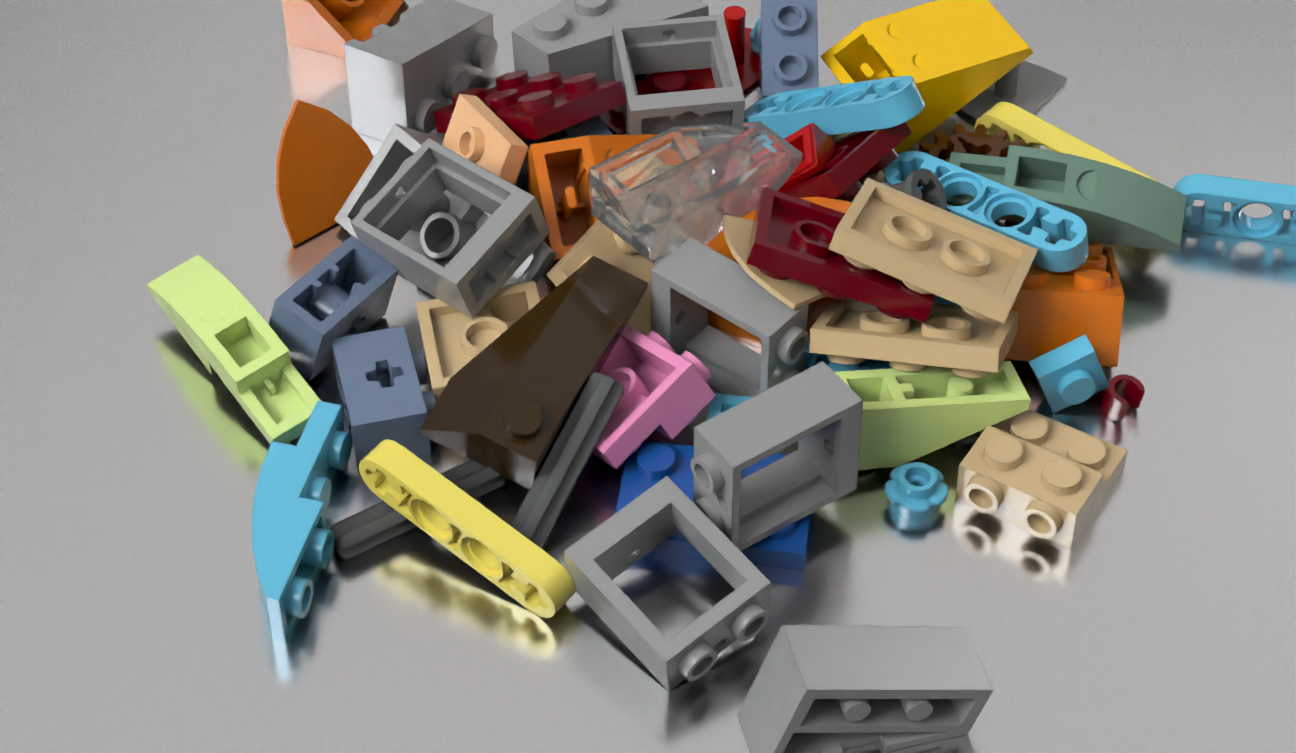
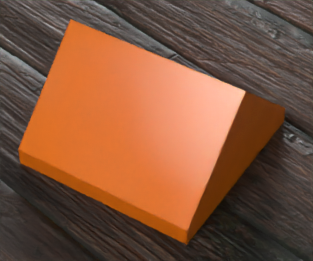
M282 0L287 44L345 59L344 43L352 39L362 42L372 37V29L380 24L387 25L405 0Z

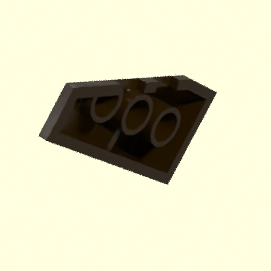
M592 256L450 378L422 425L420 434L530 489L588 378L595 372L600 373L647 290L648 282Z

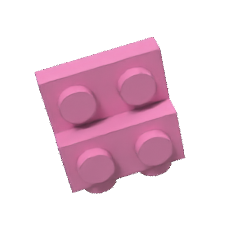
M626 325L600 373L608 375L624 387V394L599 439L593 454L617 469L630 455L640 448L643 441L655 429L673 440L686 426L695 420L698 413L716 396L707 384L712 375L706 366L688 351H684L680 356L677 355L670 344L656 332L650 331L645 336L629 325Z

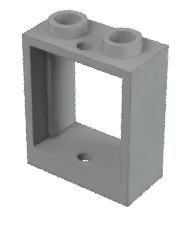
M723 14L612 24L613 71L615 81L622 82L626 104L621 105L627 135L694 134L697 149L744 144L745 98ZM667 30L674 31V33L669 36L663 35V33ZM711 68L716 87L638 95L634 75Z
M430 138L412 156L404 160L396 174L373 198L369 199L362 206L359 214L350 222L358 239L399 269L398 275L472 319L550 233L535 196ZM447 190L491 216L453 259L443 267L401 243L400 240Z
M692 237L688 238L651 269V331L664 338L677 355L680 356L684 351H688L697 357L712 375L707 384L714 393L754 397L805 371V353L809 342V333L807 332L808 303L797 309H791L753 280L740 264ZM709 310L762 340L761 354L708 325Z
M822 361L695 426L694 458L690 462L693 474V503L742 551L856 490L863 400ZM798 441L797 451L741 479L742 470Z
M668 476L661 479L564 551L566 570L575 583L576 592L668 692L685 679L695 681L702 677L714 665L720 652L737 639L744 642L754 637L766 625L771 614V582ZM679 531L735 590L668 640L616 585L613 579Z

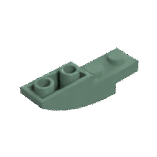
M1009 145L1007 158L951 152L949 163L1079 216L1087 225L1088 242L1180 252L1187 196L1162 183L1107 163L1045 149ZM958 194L947 199L946 203L951 206H963L969 204L975 198L967 194ZM1005 215L997 220L1023 222L1025 218L1019 215Z

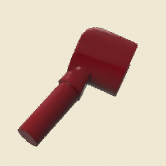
M1121 374L1113 377L1110 381L1107 380V388L1095 393V395L1102 399L1100 406L1102 414L1111 421H1118L1125 417L1129 406L1131 408H1139L1145 390L1140 380L1134 376Z

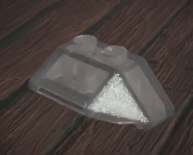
M761 121L743 122L741 128L719 124L672 127L590 167L588 187L591 214L635 250L657 265L690 237L706 245L724 230L723 219L725 215L741 218L756 209L763 187L778 191L801 163L803 153Z

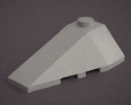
M394 124L334 220L358 239L350 222L359 214L362 206L384 187L396 174L404 160L412 156L428 138L441 145L442 143L433 136ZM445 190L403 236L400 242L445 267L491 215ZM543 240L502 287L535 281L537 284L556 253Z

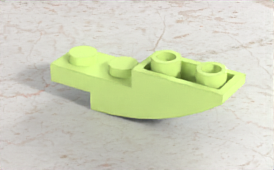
M197 254L146 284L150 294L211 375L217 373L270 445L272 441L288 444L301 436L317 401L321 400L292 364L288 348L250 302L221 272Z

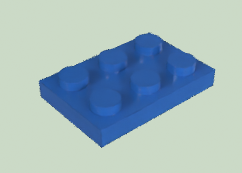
M643 441L640 448L625 460L615 513L666 476L693 502V474L690 462L694 458V446ZM772 454L742 470L741 479L787 455ZM811 514L747 547L741 552L755 566L805 570ZM679 531L647 554L707 561Z

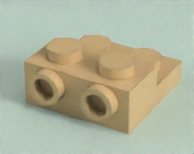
M535 281L501 287L474 319L439 299L415 303L431 387L436 402L454 374L540 302Z
M1026 410L1001 421L996 428L987 425L959 465L955 499L970 505L979 512L993 515L1021 527L1037 537L1051 540L1071 549L1125 468L1128 450L1032 410Z

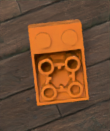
M588 135L531 144L523 163L529 194L536 197L550 231L544 241L556 253L545 270V275L548 274L639 174L656 163L661 165L715 233L695 135Z
M1088 242L1089 256L1085 263L1077 269L1068 272L1056 273L1033 264L1031 265L1011 309L1012 311H1018L1017 335L1005 359L1031 361L1086 334L1095 350L1100 365L1108 367L1118 366L1125 296L1112 247H1105L1101 243Z

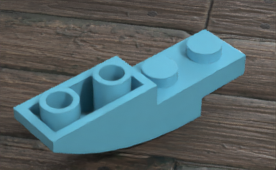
M317 401L297 445L272 441L260 470L254 494L251 520L252 548L264 616L271 636L276 641L286 642L296 618H304L308 613L312 601L315 575L319 568L326 569L333 555L335 535L332 530H327L325 512L331 497V481L337 469L344 470L346 468L352 450V435L344 430L342 405Z

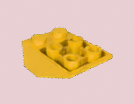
M935 0L866 21L820 57L840 84L897 76H912L925 102V107L915 117L906 121L912 133L896 147L895 151L899 154L908 150L1033 54V51L988 0Z

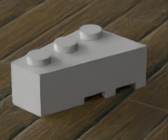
M426 0L401 13L400 23L392 27L384 24L374 27L370 39L364 42L352 39L344 43L352 128L360 134L384 142L394 124L424 134L432 132L436 127L432 111L452 104L451 96L457 92L467 90L474 79L483 70H487L494 62L498 44L494 38L493 14L453 0Z
M564 0L511 31L515 71H527L528 76L531 78L549 72H561L563 79L579 74L595 73L597 80L615 81L612 24L709 16L708 5L699 0ZM667 30L663 33V35L669 36L673 34L674 31Z
M782 625L737 717L750 753H843L842 750L876 742H881L884 751L889 752L967 735L994 689L966 627H933L929 625Z

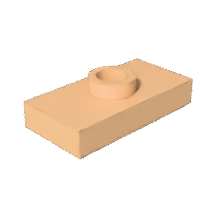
M459 94L442 145L515 185L526 157L528 146L477 96Z

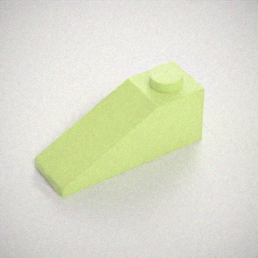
M1011 361L1003 362L998 373L990 372L989 375L981 378L957 376L952 373L951 368L927 366L919 371H902L889 368L835 372L863 400L858 471L898 467L979 432L985 429L987 425H995L1029 410L1031 401Z

